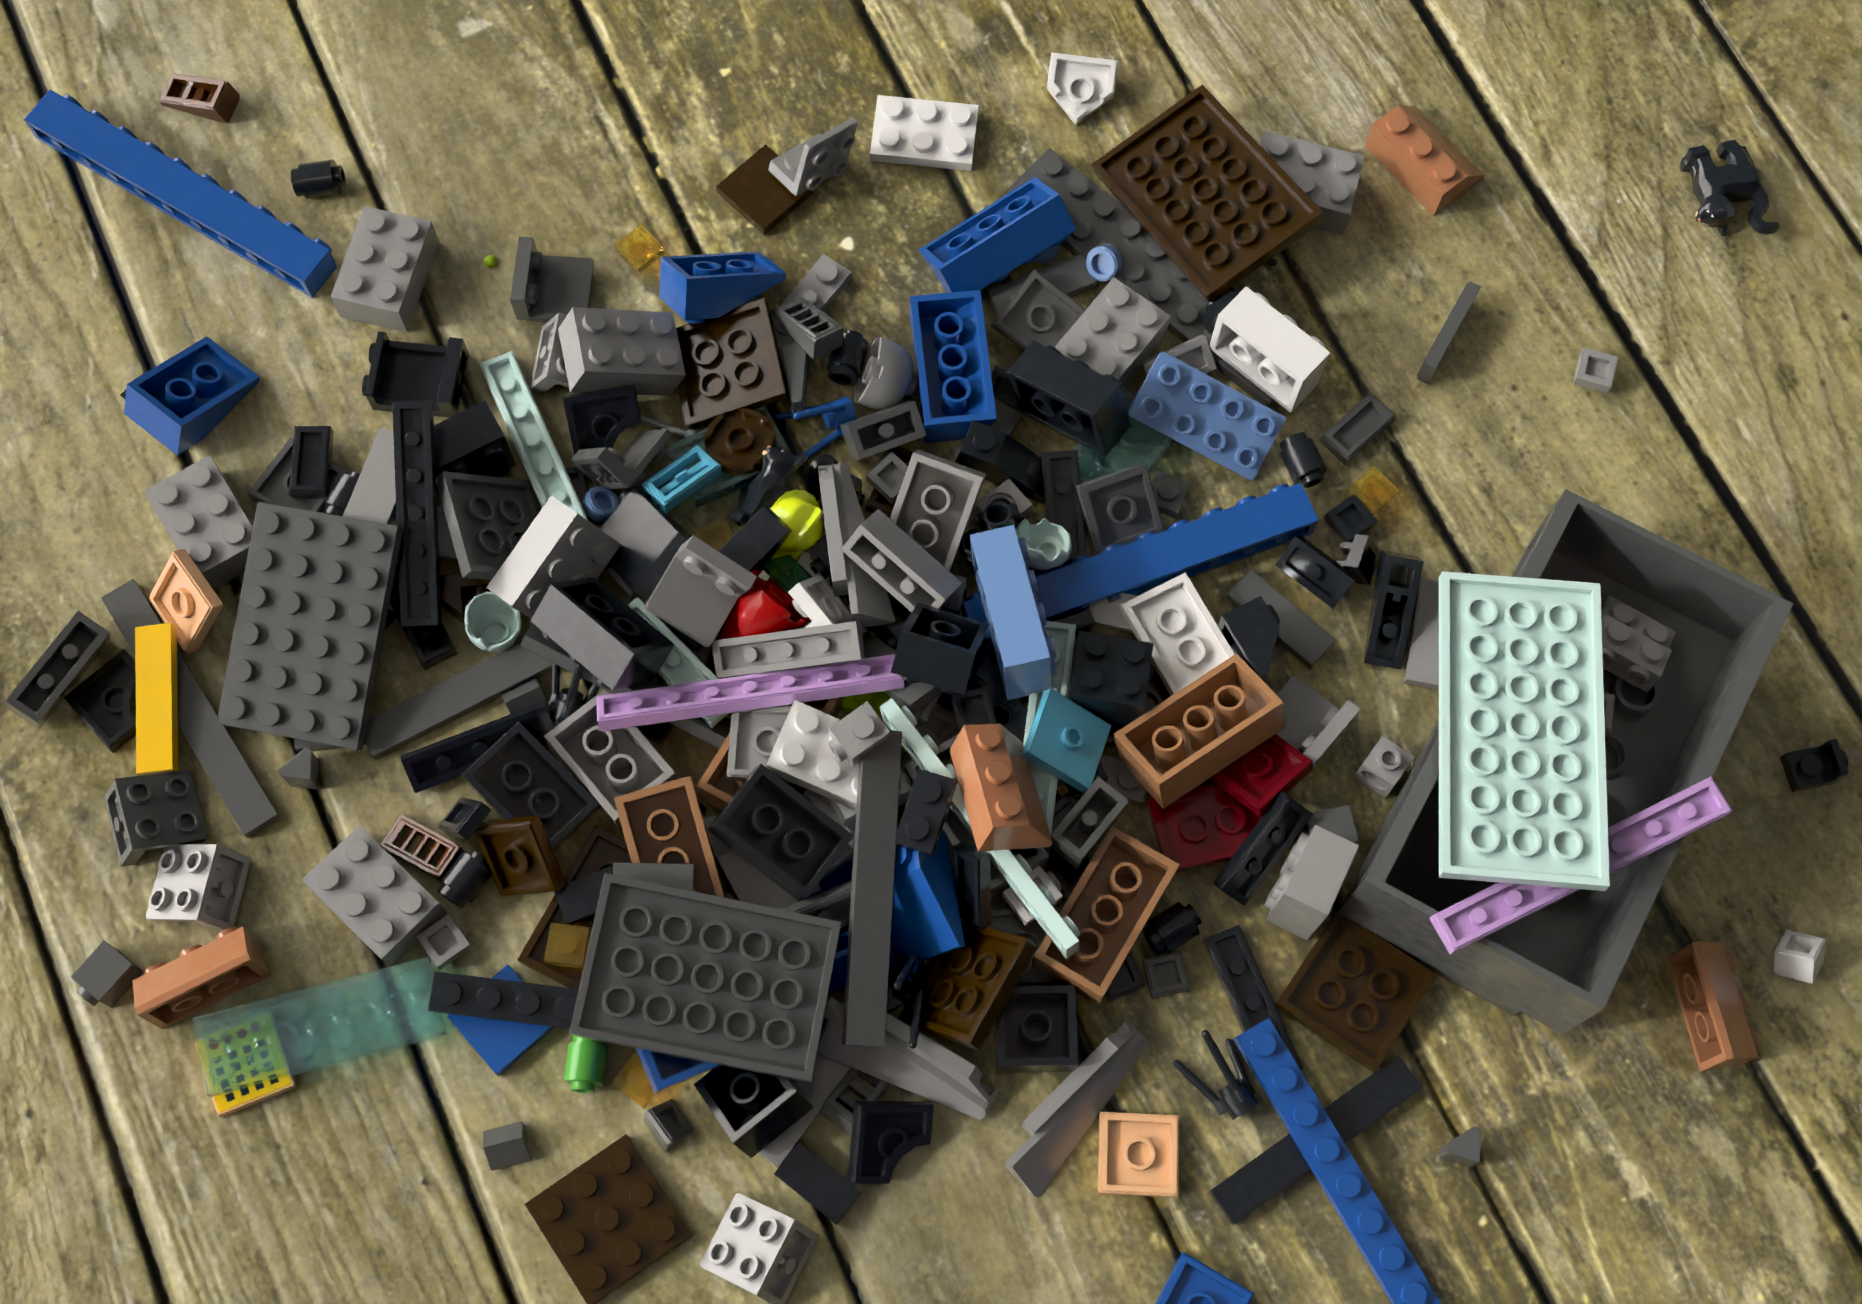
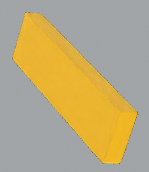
M172 623L135 627L136 774L149 775L173 771L179 772L177 626Z

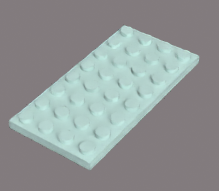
M1441 572L1439 576V878L1606 891L1609 888L1600 583Z

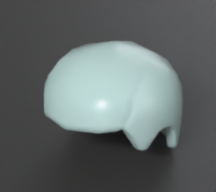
M1042 518L1039 523L1033 525L1027 519H1024L1015 529L1018 538H1025L1029 554L1028 566L1034 570H1048L1061 566L1071 554V535L1063 526L1051 523L1046 518Z
M484 592L474 596L465 608V632L470 641L481 650L500 652L513 646L521 635L520 611L510 606L493 592Z

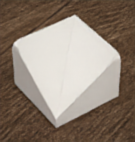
M1786 930L1774 953V973L1813 984L1824 962L1826 939Z

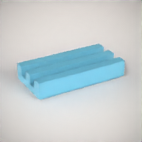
M696 445L641 483L642 492L646 495L650 494L651 500L655 504L659 503L661 509L667 513L721 475V465L699 445ZM699 459L702 460L693 467H691L689 470H686V468H688L690 465H692ZM675 477V479L668 483L666 486H664L660 490L657 489L663 484H665L667 481Z

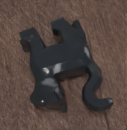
M1736 140L1721 142L1716 150L1718 157L1726 161V165L1715 166L1709 150L1704 145L1689 148L1686 156L1682 157L1679 168L1682 172H1689L1692 177L1693 193L1701 204L1695 214L1697 222L1704 223L1711 228H1717L1721 236H1726L1728 222L1732 216L1738 214V210L1731 202L1752 200L1755 204L1748 212V222L1751 228L1761 235L1773 234L1779 230V223L1762 220V216L1770 207L1769 198L1762 187L1760 171L1754 166L1745 146H1741Z
M765 447L762 452L763 463L761 472L750 483L743 506L739 510H731L727 517L738 526H742L763 506L771 508L785 492L793 490L785 484V481L808 459V456L805 454L795 455L783 447ZM820 455L809 466L807 475L810 490L808 493L813 495L817 502L821 497L818 466L838 464L837 460L831 455Z

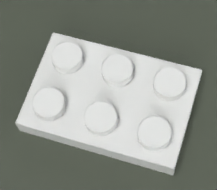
M878 95L870 161L972 171L979 105Z
M1186 572L1121 604L1120 611L1137 640L1154 643L1151 663L1170 696L1235 655Z
M794 700L766 764V768L780 778L856 810L859 763L852 766L847 758L841 762L828 745V742L833 740L830 736L829 728L840 721V719Z

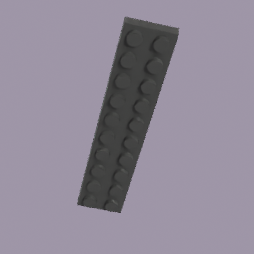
M1049 148L1005 191L1004 196L1036 177L1057 192L1077 229L1069 234L1068 238L1061 245L1075 256L1082 253L1085 260L1088 253L1095 247L1103 244L1114 246L1120 252L1123 260L1122 270L1114 278L1169 314L1171 318L1168 330L1182 342L1203 335L1206 336L1208 345H1210L1213 333L1209 334L1202 325L1208 301L1121 203L1055 151ZM1228 289V290H1227L1226 292H1224L1222 295H1223V296H1226V295H1228L1229 293H1231L1232 291H1231L1230 289ZM1211 350L1217 370L1262 405L1269 408L1275 402L1274 399Z

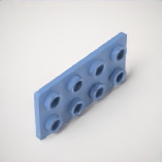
M1159 352L1128 410L1130 417L1249 480L1255 478L1286 420L1285 416L1165 352Z

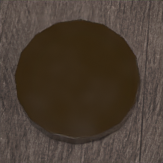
M748 408L738 409L734 413L728 414L726 411L719 414L709 424L704 435L706 453L721 465L722 472L735 476L751 474L762 469L763 449L767 446L777 447L776 432L769 418L759 411Z

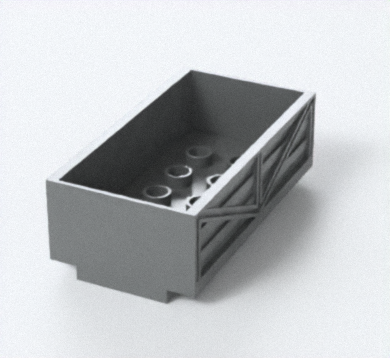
M1565 489L1529 540L1511 577L1600 583L1601 605L1610 595L1676 631L1669 648L1672 652L1662 676L1648 692L1629 684L1627 681L1603 668L1604 693L1615 694L1612 730L1608 736H1605L1608 827L1709 777H1713L1793 603ZM1438 717L1338 913L1376 933L1432 972L1513 1016L1518 1012H1522L1563 1035L1605 1008L1684 838L1610 874V886L1606 891L1580 889L1450 955L1429 918L1498 882L1439 878Z

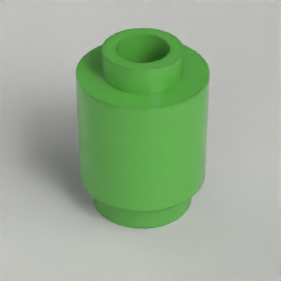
M573 1036V1041L568 1043L563 1082L571 1084V1091L594 1093L595 1087L603 1086L608 1049L607 1046H604V1042Z

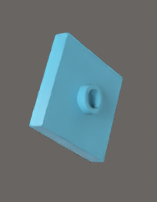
M1050 688L1044 691L1021 756L1084 793L1092 785L1111 725Z

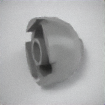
M876 337L867 351L864 362L866 367L863 376L856 381L854 402L867 408L882 410L899 404L905 395L911 396L915 390L918 378L913 375L914 363L911 355L903 346L890 339Z

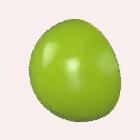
M487 255L484 258V265L488 268H493L498 263L494 255Z

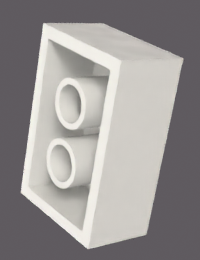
M1245 287L1218 314L1209 348L1290 413L1318 385L1330 355L1322 341L1316 337H1310L1298 327L1297 323L1290 316L1282 315L1270 305L1269 301L1262 294L1254 293L1248 287Z

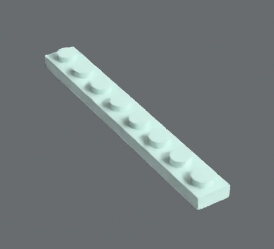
M891 698L880 706L883 721L890 730L902 731L901 744L921 770L950 777L957 781L950 808L974 838L955 768L951 764L943 765L937 757L940 751L928 734L922 737L914 727L918 723L911 711L905 705L899 708ZM1010 850L986 851L990 853L991 862L1063 956L1067 959L1079 950V940L1077 937L1081 935L1078 928L1067 915L1063 918L1060 917L1053 907L1056 901L1050 891L1043 884L1037 887L1029 876L1033 872L1026 860L1020 854L1014 857Z

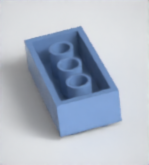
M1014 525L971 534L973 570L986 620L990 624L989 631L1007 700L1028 696L1034 692L1041 693L1052 688L1051 676L1057 675L1054 660L1056 658V651L1052 636L1047 637L1045 625H1047L1043 603H1038L1036 595L1038 586L1034 571L1029 570L1027 562L1029 554L1025 538L1017 537Z

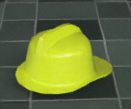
M794 489L785 492L770 508L792 531L765 568L779 569L786 567L805 549L812 547L820 540L824 529L823 511L820 509L815 497L807 491Z

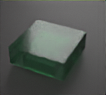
M789 554L769 560L763 568L787 594L799 582L813 577Z

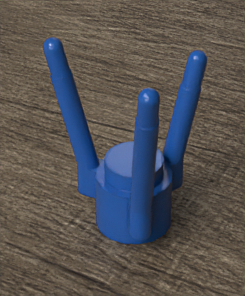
M848 396L825 404L806 407L804 411L796 412L794 415H792V410L775 414L774 418L775 420L791 419L793 417L794 419H802L822 415L828 429L834 427L836 431L803 453L810 459L843 436L840 428L841 424L857 419L854 406Z

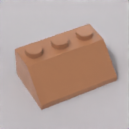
M1398 105L1372 124L1365 143V147L1433 216L1483 180L1485 176L1416 106Z
M1001 724L964 725L950 748V754L977 850L981 852L1050 847L1053 842L1028 759L1021 756L1024 749L1023 742Z
M231 927L218 933L216 940L204 946L194 945L186 948L179 954V958L167 964L157 963L146 968L143 971V976L132 980L134 1008L139 1017L164 1029L271 976V973L254 935L245 927Z
M1692 942L1666 958L1699 1071L1703 1072L1745 1064L1758 1058V1038L1755 1031L1749 1028L1745 1014L1747 1011L1746 999L1742 991L1737 988L1734 978L1735 963L1731 954L1726 952L1724 942Z

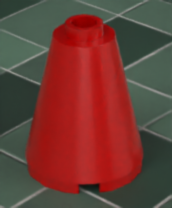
M753 570L751 573L757 576L751 588L737 599L716 640L800 629L810 618L803 617L795 609L792 603L794 599L788 593L789 589L772 576L765 581L758 577L762 571Z

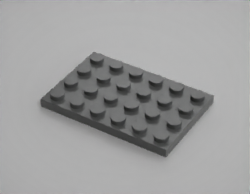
M257 502L217 718L218 722L238 728L354 750H363L403 527Z
M605 873L569 1035L811 1082L841 922Z

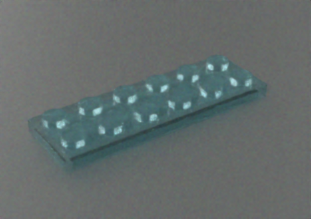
M429 957L192 1018L206 1095L213 1097L282 1077L300 1074L446 1035L442 1013L428 1011L434 977Z

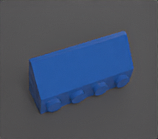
M1034 177L919 249V252L947 293L981 290L991 283L1004 280L1010 271L1021 264L1031 263L1039 256L1040 252L1048 247L1063 243L1068 238V235L1077 229L1060 195Z
M973 290L910 296L909 317L916 376L918 378L917 387L920 413L927 435L923 437L924 443L961 440L965 437L973 420L987 426L995 423L997 417L981 291Z

